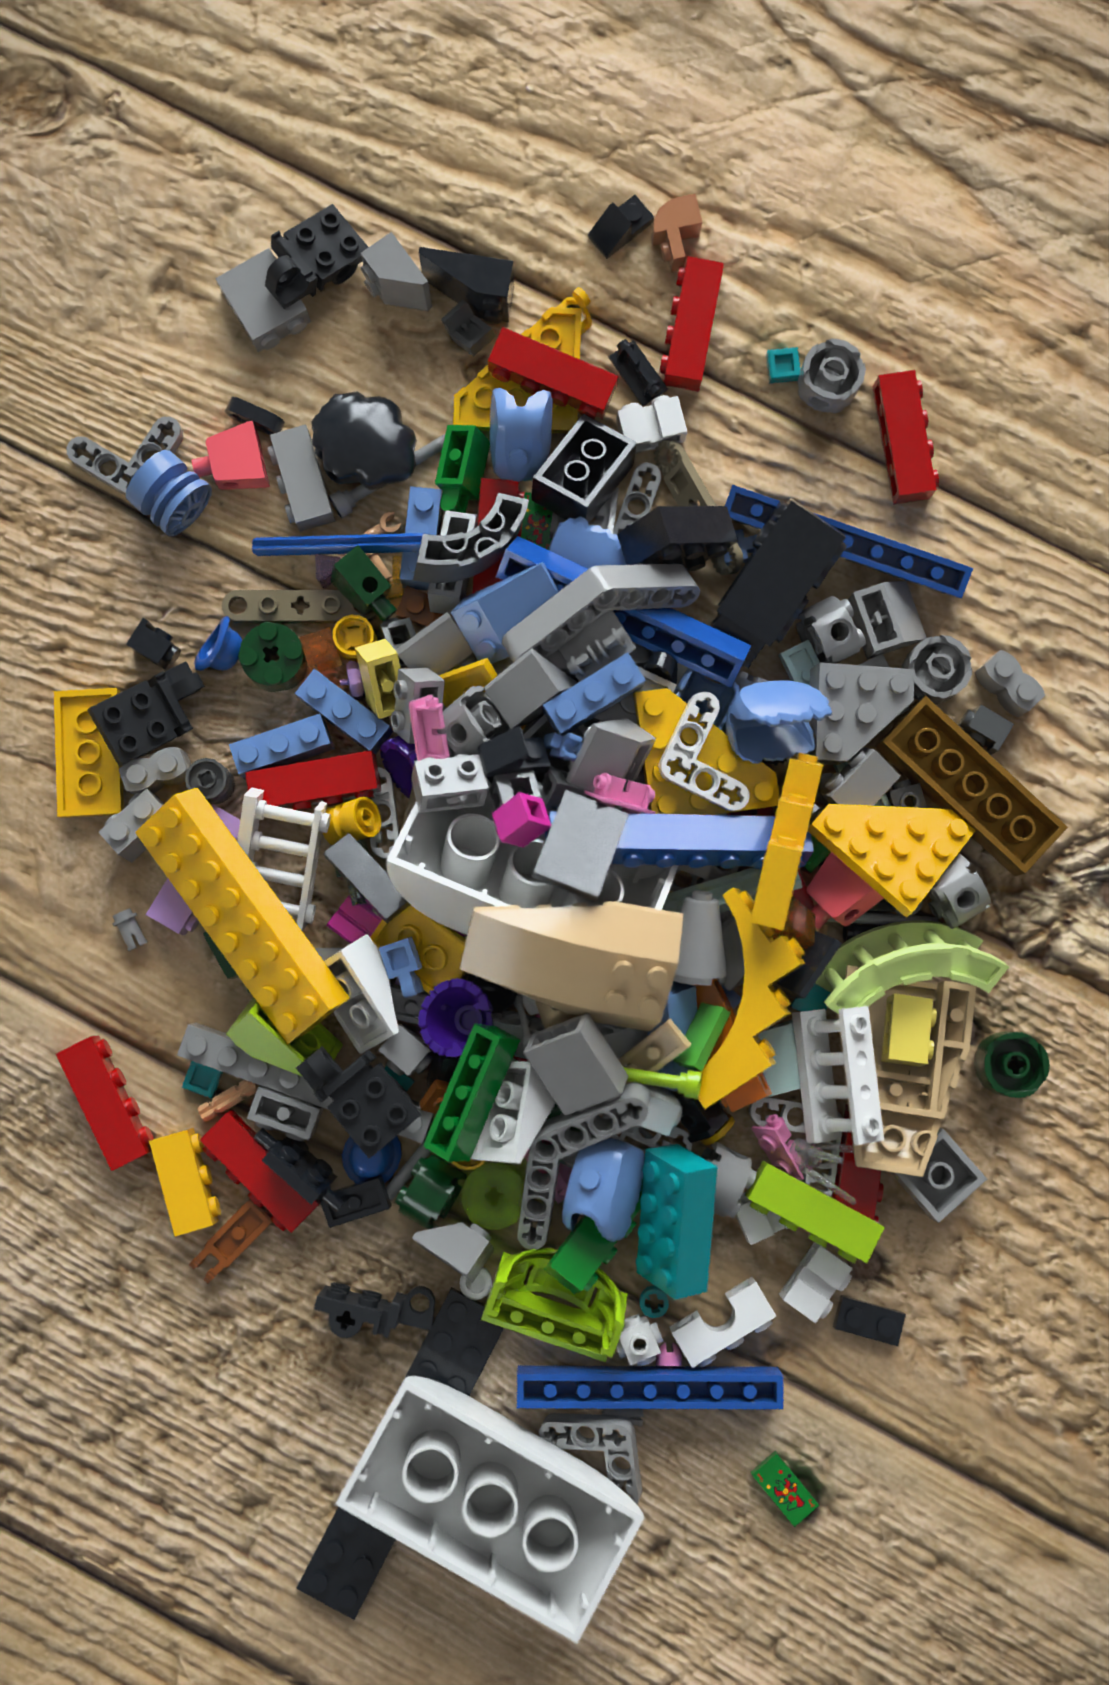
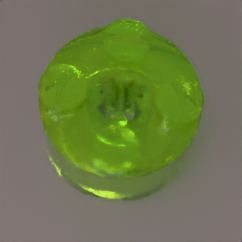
M485 1161L482 1166L472 1170L464 1182L461 1194L462 1205L470 1221L490 1230L503 1229L518 1221L525 1184L523 1175L512 1164ZM494 1186L497 1187L499 1193H504V1196H500L497 1202H493L490 1196H486V1193H489Z

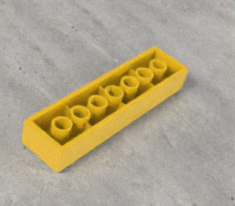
M198 787L174 794L135 832L287 1044L311 1031L350 999L349 995Z

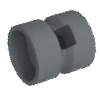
M198 759L186 771L185 782L187 789L191 790L198 787L209 804L223 803L234 792V776L229 769L214 759Z

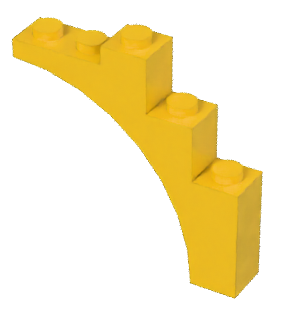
M798 753L797 758L791 757L789 760L750 923L784 930L822 775L823 764L817 763V756Z
M735 887L725 892L723 897L735 918L742 941L745 966L743 995L735 1022L724 1043L702 1070V1081L698 1099L704 1109L712 1106L776 1064L773 1056L776 1055L773 1047L766 1038L761 1040L758 1035L791 1013L787 1008L790 1002L780 988L775 990L772 985L805 964L801 958L805 953L795 938L789 940L787 936H780L773 940L771 937L775 934L773 928L750 923L755 901L747 890L741 892L739 888Z

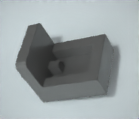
M461 300L442 318V323L451 340L473 357L496 337L493 329L475 316L469 304L464 300Z

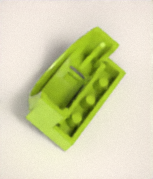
M539 1248L514 1254L503 1252L481 1317L482 1321L605 1363L608 1356L613 1357L624 1328L628 1294L619 1291L603 1270L597 1269L595 1273L599 1277L588 1292L583 1289L582 1292L573 1294L544 1270L558 1249ZM530 1266H532L531 1272H530V1274H529V1277H528V1280H527V1283H526V1286H525L524 1281H525V1278H526L528 1269H529ZM596 1286L598 1290L592 1306L588 1307ZM531 1291L557 1296L575 1304L581 1309L535 1295Z

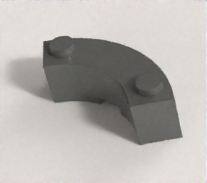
M498 492L492 509L480 521L479 526L465 534L463 532L451 535L423 534L413 580L427 583L454 582L473 577L496 564L503 557L506 548L517 537L529 500Z

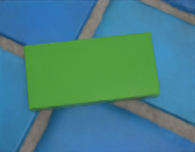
M701 1002L685 1034L691 1045L672 1061L679 1066L702 1072L730 1016V1012L724 1007Z

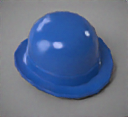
M229 616L221 619L200 648L194 660L196 670L202 671L211 667L224 671L229 670L238 662L240 646L243 640L237 632L229 627Z
M350 1136L345 1142L342 1153L343 1168L348 1178L355 1183L382 1175L384 1183L387 1182L397 1171L402 1157L401 1142L398 1136L370 1159H368Z

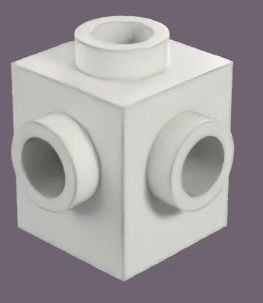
M637 1314L624 1319V1328L616 1348L620 1358L627 1356L630 1366L637 1363L640 1367L656 1360L655 1355L661 1353L658 1343L663 1342V1338L656 1322L650 1324L646 1315L640 1317ZM642 1338L645 1340V1344L637 1347L633 1346L636 1339Z

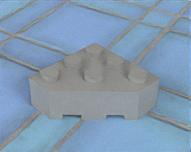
M818 663L811 668L810 686L819 690L828 699L832 715L820 721L812 718L809 722L810 727L814 731L815 749L807 754L817 756V763L824 765H840L851 759L913 702L915 669Z

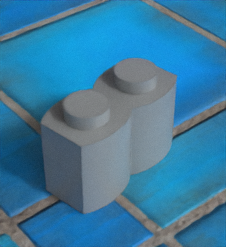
M1003 650L998 651L975 672L979 683L987 691L996 694L1001 706L1013 716L1020 717L1027 713L1045 696L1044 690L1038 681L1030 675L1023 673L1018 661L1011 654Z
M168 747L157 751L149 759L137 758L129 761L120 767L119 773L127 792L135 795L147 788L152 793H155L164 785L184 783L186 771L191 762L188 754L182 749Z

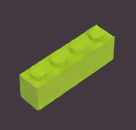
M763 1160L757 1170L754 1183L745 1193V1196L751 1200L749 1205L751 1208L766 1216L769 1211L781 1216L778 1222L795 1232L798 1227L810 1232L808 1239L825 1248L828 1243L838 1247L839 1251L837 1254L854 1264L857 1259L865 1263L868 1262L885 1229L884 1226Z

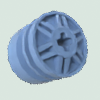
M162 450L145 461L136 471L127 487L126 499L143 515H151L150 520L156 526H160V529L167 536H175L183 532L200 516L211 497L212 488L206 481L200 480V477L195 472H187L188 467L170 450Z

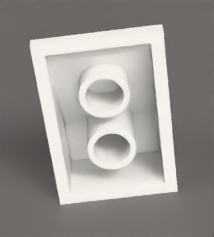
M366 934L324 961L350 997L348 1001L333 1013L359 1054L364 1053L399 1032L389 978L378 947L373 943L369 935Z
M511 1062L471 1159L521 1163L556 1103L530 1062Z

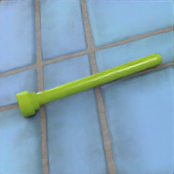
M623 1067L628 1074L627 1081L678 1089V1093H683L686 1098H699L702 1072L688 1070L687 1073H681L678 1076Z

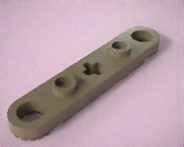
M676 440L659 442L658 446L655 447L656 451H654V455H656L654 457V460H656L655 465L661 470L664 476L663 479L678 506H698L697 501L700 503L699 506H716L683 446ZM668 449H671L670 451L673 452L671 455L674 456L671 458L673 460L670 462L671 464L667 461ZM738 543L727 548V552H730L729 555L732 556L730 557L732 559L730 561L731 564L728 566L725 564L724 555L711 559V563L714 564L713 568H716L715 571L717 573L730 575L737 573L741 569L743 553Z
M234 590L229 592L222 601L224 614L229 616L231 621L239 624H262L264 622L337 623L342 617L351 614L360 615L371 622L377 617L373 610L365 616L357 613L355 607L339 590ZM236 599L245 600L247 603L246 610L239 615L233 614L230 611L231 603ZM300 599H304L305 604L310 605L309 608L304 609L303 614H299L297 609L293 608V605H298Z

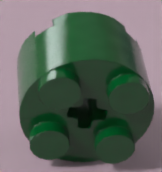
M264 622L248 632L241 643L238 655L241 666L247 676L265 691L290 690L296 687L306 675L308 668L306 649L295 632L287 626ZM272 654H273V655H277V654H278V656H279L280 658H279V660L276 662V661H274V660H271V661H270V660H269V657H270Z
M1005 1031L990 1035L979 1043L974 1061L977 1077L984 1088L995 1094L1012 1098H1023L1034 1094L1039 1090L1038 1088L1042 1083L1046 1081L1050 1068L1049 1057L1045 1048L1034 1038L1021 1032ZM1015 1060L1016 1066L1008 1069L1007 1063Z
M431 1155L429 1158L424 1159L420 1157L411 1172L415 1176L409 1187L404 1186L400 1190L394 1202L400 1206L399 1212L426 1229L439 1227L434 1222L438 1217L445 1219L462 1189V1186L457 1184L459 1179L466 1180L467 1174Z

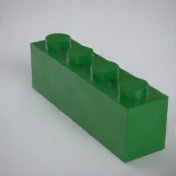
M474 1024L423 1147L448 1162L470 1161L520 1043L519 1038L496 1026Z
M643 1178L639 1201L636 1204L634 1213L630 1216L632 1220L631 1225L624 1238L632 1232L637 1224L633 1219L641 1210L640 1198L642 1195ZM583 1215L575 1225V1229L570 1232L544 1270L573 1294L582 1292L583 1289L588 1292L599 1277L595 1273L602 1262L607 1265L618 1251V1248L614 1246L618 1240L610 1242L603 1238L595 1221Z

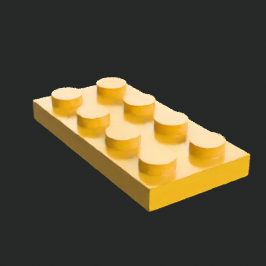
M118 688L54 691L57 817L109 816L120 813L124 809L123 781L119 773L120 767L87 711L90 707L119 694L120 690Z

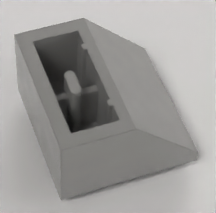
M907 581L883 582L853 592L849 597L848 601L854 611L852 619L856 628L862 631L866 640V645L862 647L867 659L922 642L927 638Z
M628 718L592 724L583 735L584 743L579 753L576 754V760L571 761L569 764L570 772L565 781L570 785L594 792L593 782L596 775L608 773L626 779L623 789L625 792L628 780L635 782L657 738Z

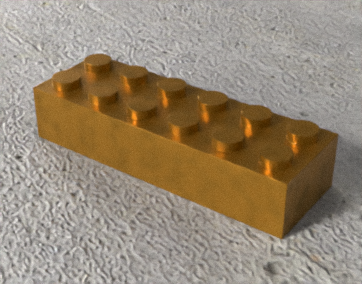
M927 696L919 700L875 746L914 784L920 783L922 791L941 809H952L976 831L971 837L1014 877L1026 874L1068 828L1067 825Z

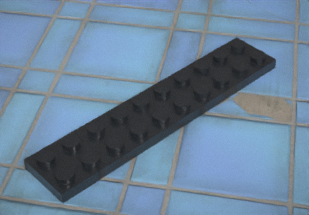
M451 1287L432 1324L431 1330L425 1337L405 1378L408 1376L428 1378L470 1396L504 1328L482 1321L481 1317L485 1304L469 1299L462 1292ZM338 1506L296 1589L355 1620L396 1539Z

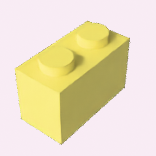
M382 639L355 648L367 705L378 719L391 716L395 710L394 683L398 678V669H401L398 653L386 639Z
M895 993L887 997L881 1062L916 1067L928 1064V1060L932 1059L934 1052V1042L930 1040L931 1027L935 1026L937 1010L932 1008L933 999Z

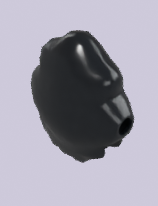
M358 391L335 394L322 406L319 413L311 421L313 430L312 445L315 447V454L323 460L324 470L334 482L338 484L361 483L369 490H378L389 484L404 482L412 476L416 467L414 453L417 443L416 435L411 428L402 424L401 410L393 401L379 396L365 397Z

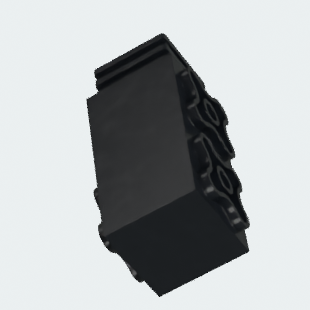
M791 497L787 503L782 500L779 502L752 542L755 550L718 603L717 616L710 625L751 645L742 664L743 667L745 666L748 669L765 644L771 647L774 641L778 643L782 641L794 621L807 605L809 600L806 595L811 587L818 589L847 547L845 542H843L846 537L841 531Z

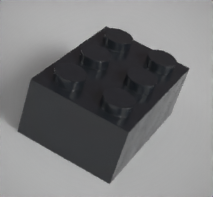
M583 414L533 476L531 501L566 520L569 518L576 519L580 516L585 518L589 524L633 467L637 442Z
M658 506L617 534L626 565L682 564L688 571H696L705 567L706 561L725 555L727 548L738 542L727 506Z

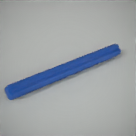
M427 533L259 537L252 540V552L257 556L347 554L357 545H359L364 553L419 552L422 536Z

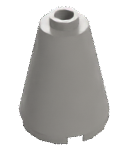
M693 891L692 896L685 897L680 912L683 914L679 961L673 981L692 985H711L712 979L720 978L719 984L727 980L719 901L712 898L713 894L711 892Z

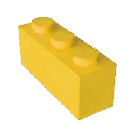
M194 1127L149 1141L174 1236L212 1226L219 1222L218 1216L221 1215L219 1200L216 1196L212 1197L209 1186L213 1182L211 1170L208 1165L203 1164L201 1152H204L202 1149L204 1145L200 1141L201 1135L199 1133L195 1134Z

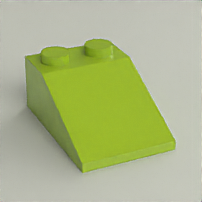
M254 998L250 1000L226 1033L234 1044L245 1051L250 1057L300 1076L302 1075L296 1067L321 1046L325 1048L333 1059H335L343 1046L320 1023L305 1035L287 1044Z

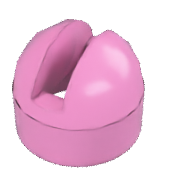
M666 1343L659 1346L661 1353L656 1355V1365L682 1366V1352L678 1345L672 1343V1352H667Z

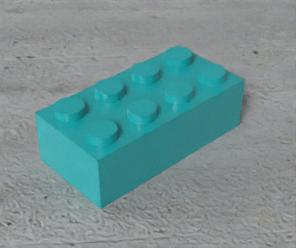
M679 1144L645 1150L643 1187L640 1198L641 1214L640 1226L638 1228V1254L636 1258V1273L674 1300L707 1292L718 1169L716 1165Z

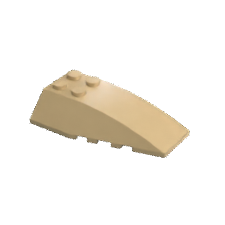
M604 902V906H587V903H572V907L553 908L551 904L538 905L537 908L520 909V905L474 907L462 954L460 970L562 1010L575 1017L589 1013L593 1021L597 1023L650 1031L662 1020L677 970L683 914L620 902Z
M847 965L845 979L861 967ZM920 981L904 986L902 983L886 990V995L868 1007L884 1141L854 1145L853 1132H851L856 1167L923 1177L938 1137L939 1127L947 1113L949 1100L960 1078L959 1073L963 1062L966 1061L970 1050L976 986L951 981H942L936 984ZM894 993L933 999L932 1008L937 1010L936 1023L933 1028L931 1027L930 1040L934 1042V1052L932 1059L928 1060V1064L916 1067L881 1062L887 997ZM839 1032L841 1052H843L841 1032ZM843 1065L845 1084L847 1085L845 1065ZM847 1099V1101H848V1109H849V1117H850V1119H851L849 1099Z

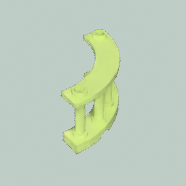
M902 921L872 928L842 943L816 981V984L831 992L824 1003L828 1008L839 1014L838 1009L869 1007L879 998L886 995V990L903 983L905 986L915 982L932 980V977H948L951 980L968 983L990 993L1009 966L993 955L978 950L983 940L967 930L959 927L951 929L947 924L935 921ZM847 965L861 967L845 979Z

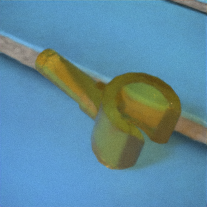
M399 555L393 556V580L389 581L391 589L388 594V600L401 598L404 594L400 581Z

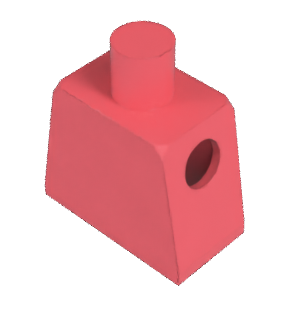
M248 421L206 439V446L209 456L192 459L193 471L199 477L213 475L216 485L221 490L270 487L258 430L253 421Z
M831 852L806 888V892L817 904L805 918L817 929H820L831 917L846 927L884 898Z

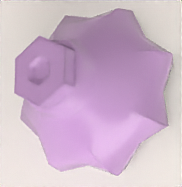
M349 661L346 663L347 679H341L340 686L349 685L351 697L359 700L365 694L359 664L356 661Z

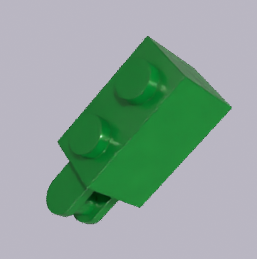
M447 425L435 484L442 490L440 506L444 511L466 513L468 501L479 499L481 478L484 476L490 441L475 425Z

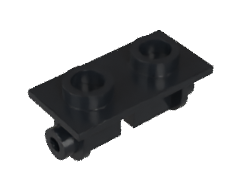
M627 339L622 340L616 346L618 350L608 356L642 407L668 391L667 386L634 340L628 342Z

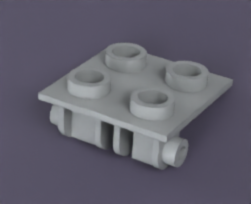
M613 610L604 613L559 648L567 661L568 669L573 675L575 674L579 682L627 652L630 654L637 649Z

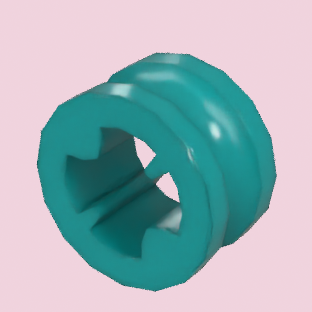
M655 1285L646 1287L640 1294V1307L646 1316L658 1318L663 1316L668 1310L669 1301L667 1294ZM651 1294H657V1298L663 1300V1304H658L659 1309L651 1310L650 1304H645L646 1298L650 1300Z

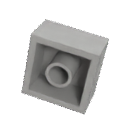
M942 1128L938 1130V1137L923 1177L890 1172L928 1217L938 1223L987 1180L983 1173Z

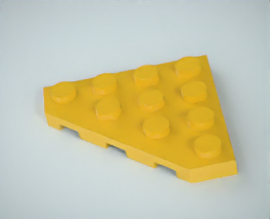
M550 307L540 320L530 329L527 328L521 335L580 359L582 308ZM487 365L477 374L473 381L465 388L462 387L454 395L453 425H475L479 430L490 431L491 396L495 388H502L514 396L515 404L519 407L525 406L528 397L533 396V394L525 392L520 388L519 384L510 380L508 383L495 379L491 372L488 371ZM553 403L551 433L567 434L578 420V409L569 405L561 407Z
M668 688L633 693L637 725L657 738L643 764L645 784L650 785L655 791V798L648 805L649 810L656 812L655 814L715 815L778 806L780 798L776 773L763 762L753 764L750 761L742 760L731 748L727 734L714 724L696 760L742 782L749 790L750 797L747 805L741 810L728 811L665 780L659 772V762L687 703ZM699 712L694 719L688 716L687 721L698 723L702 728L705 726V723L699 722L701 717ZM688 727L682 730L680 739L685 746L690 747L697 742L698 737L694 729ZM678 758L675 761H668L667 766L671 768L670 774L673 775L675 772H681L687 775L683 782L688 783V777L695 769V766L691 765L690 770H685L679 766L680 760ZM706 772L699 773L695 779L697 788L702 791L709 790L713 783L712 777ZM720 779L719 788L713 794V797L717 798V793H723L729 797L728 803L730 805L732 802H739L741 797L737 795L738 789L735 787L734 790L728 791L721 788L724 781Z
M828 804L808 827L810 834L906 918L913 913L976 831L952 809Z

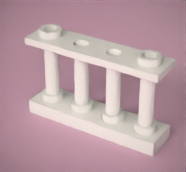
M251 788L244 794L237 842L264 880L302 888L300 905L286 902L281 903L291 917L297 918V925L303 932L308 923H313L316 905H312L311 901L322 833H327L331 815L326 813L327 803L320 802L315 808L314 814L267 805V801L263 800L264 790ZM266 817L312 827L310 843L308 845L263 836L262 832L258 831L259 821ZM262 848L307 857L305 874L301 875L258 866L257 862H253L255 850L259 851Z
M868 1006L838 1009L839 1019L826 1020L825 1009L793 1012L792 1019L807 1143L816 1144L839 1140L840 1132H853L854 1145L884 1141ZM841 1032L843 1052H830L828 1033ZM845 1065L847 1085H834L832 1066ZM836 1099H849L851 1119H838Z

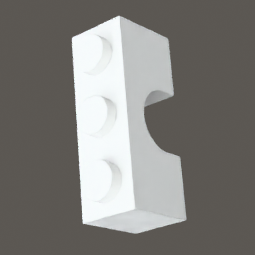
M753 1277L725 1293L731 1303L732 1314L724 1325L714 1327L706 1324L696 1310L670 1326L672 1335L692 1368L696 1365L704 1367L716 1359L715 1354L724 1348H727V1350L734 1349L744 1342L743 1337L752 1331H755V1333L762 1332L771 1326V1320L777 1316Z

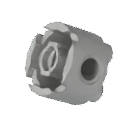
M829 339L825 343L813 346L804 359L797 382L799 388L798 395L801 400L805 401L806 404L815 410L827 413H839L846 406L850 405L864 381L866 371L865 363L860 358L861 353L849 342L839 339Z
M830 596L804 609L797 617L798 620L801 619L800 622L796 623L800 640L804 642L809 639L820 663L836 664L858 653L860 647L866 645L862 631L856 628L851 618L854 616V611L847 599L840 601L838 598Z
M941 635L925 638L907 654L902 664V668L915 669L914 698L921 700L924 696H927L935 705L948 701L967 686L972 676L969 651L960 641L951 636Z
M483 686L471 687L443 711L445 728L437 730L440 734H446L447 743L453 749L454 756L459 754L478 755L477 747L479 744L511 730L487 693L483 692L485 690Z
M959 853L928 892L932 900L928 903L931 912L938 919L943 917L951 929L960 926L990 907L989 904L991 903L989 893L977 872L971 874L970 870L967 869L971 864Z
M716 1141L711 1144V1147L714 1149L706 1147L700 1157L718 1167L714 1213L722 1217L729 1216L734 1218L741 1207L742 1201L740 1197L745 1188L749 1189L752 1186L757 1172L751 1169V1158L735 1152Z

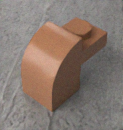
M696 193L667 201L660 207L654 219L652 247L661 245L663 261L669 262L671 272L679 271V266L684 267L686 256L682 240L699 237L703 222Z

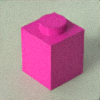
M522 792L517 793L492 813L496 825V833L500 841L524 848L551 828L543 799Z

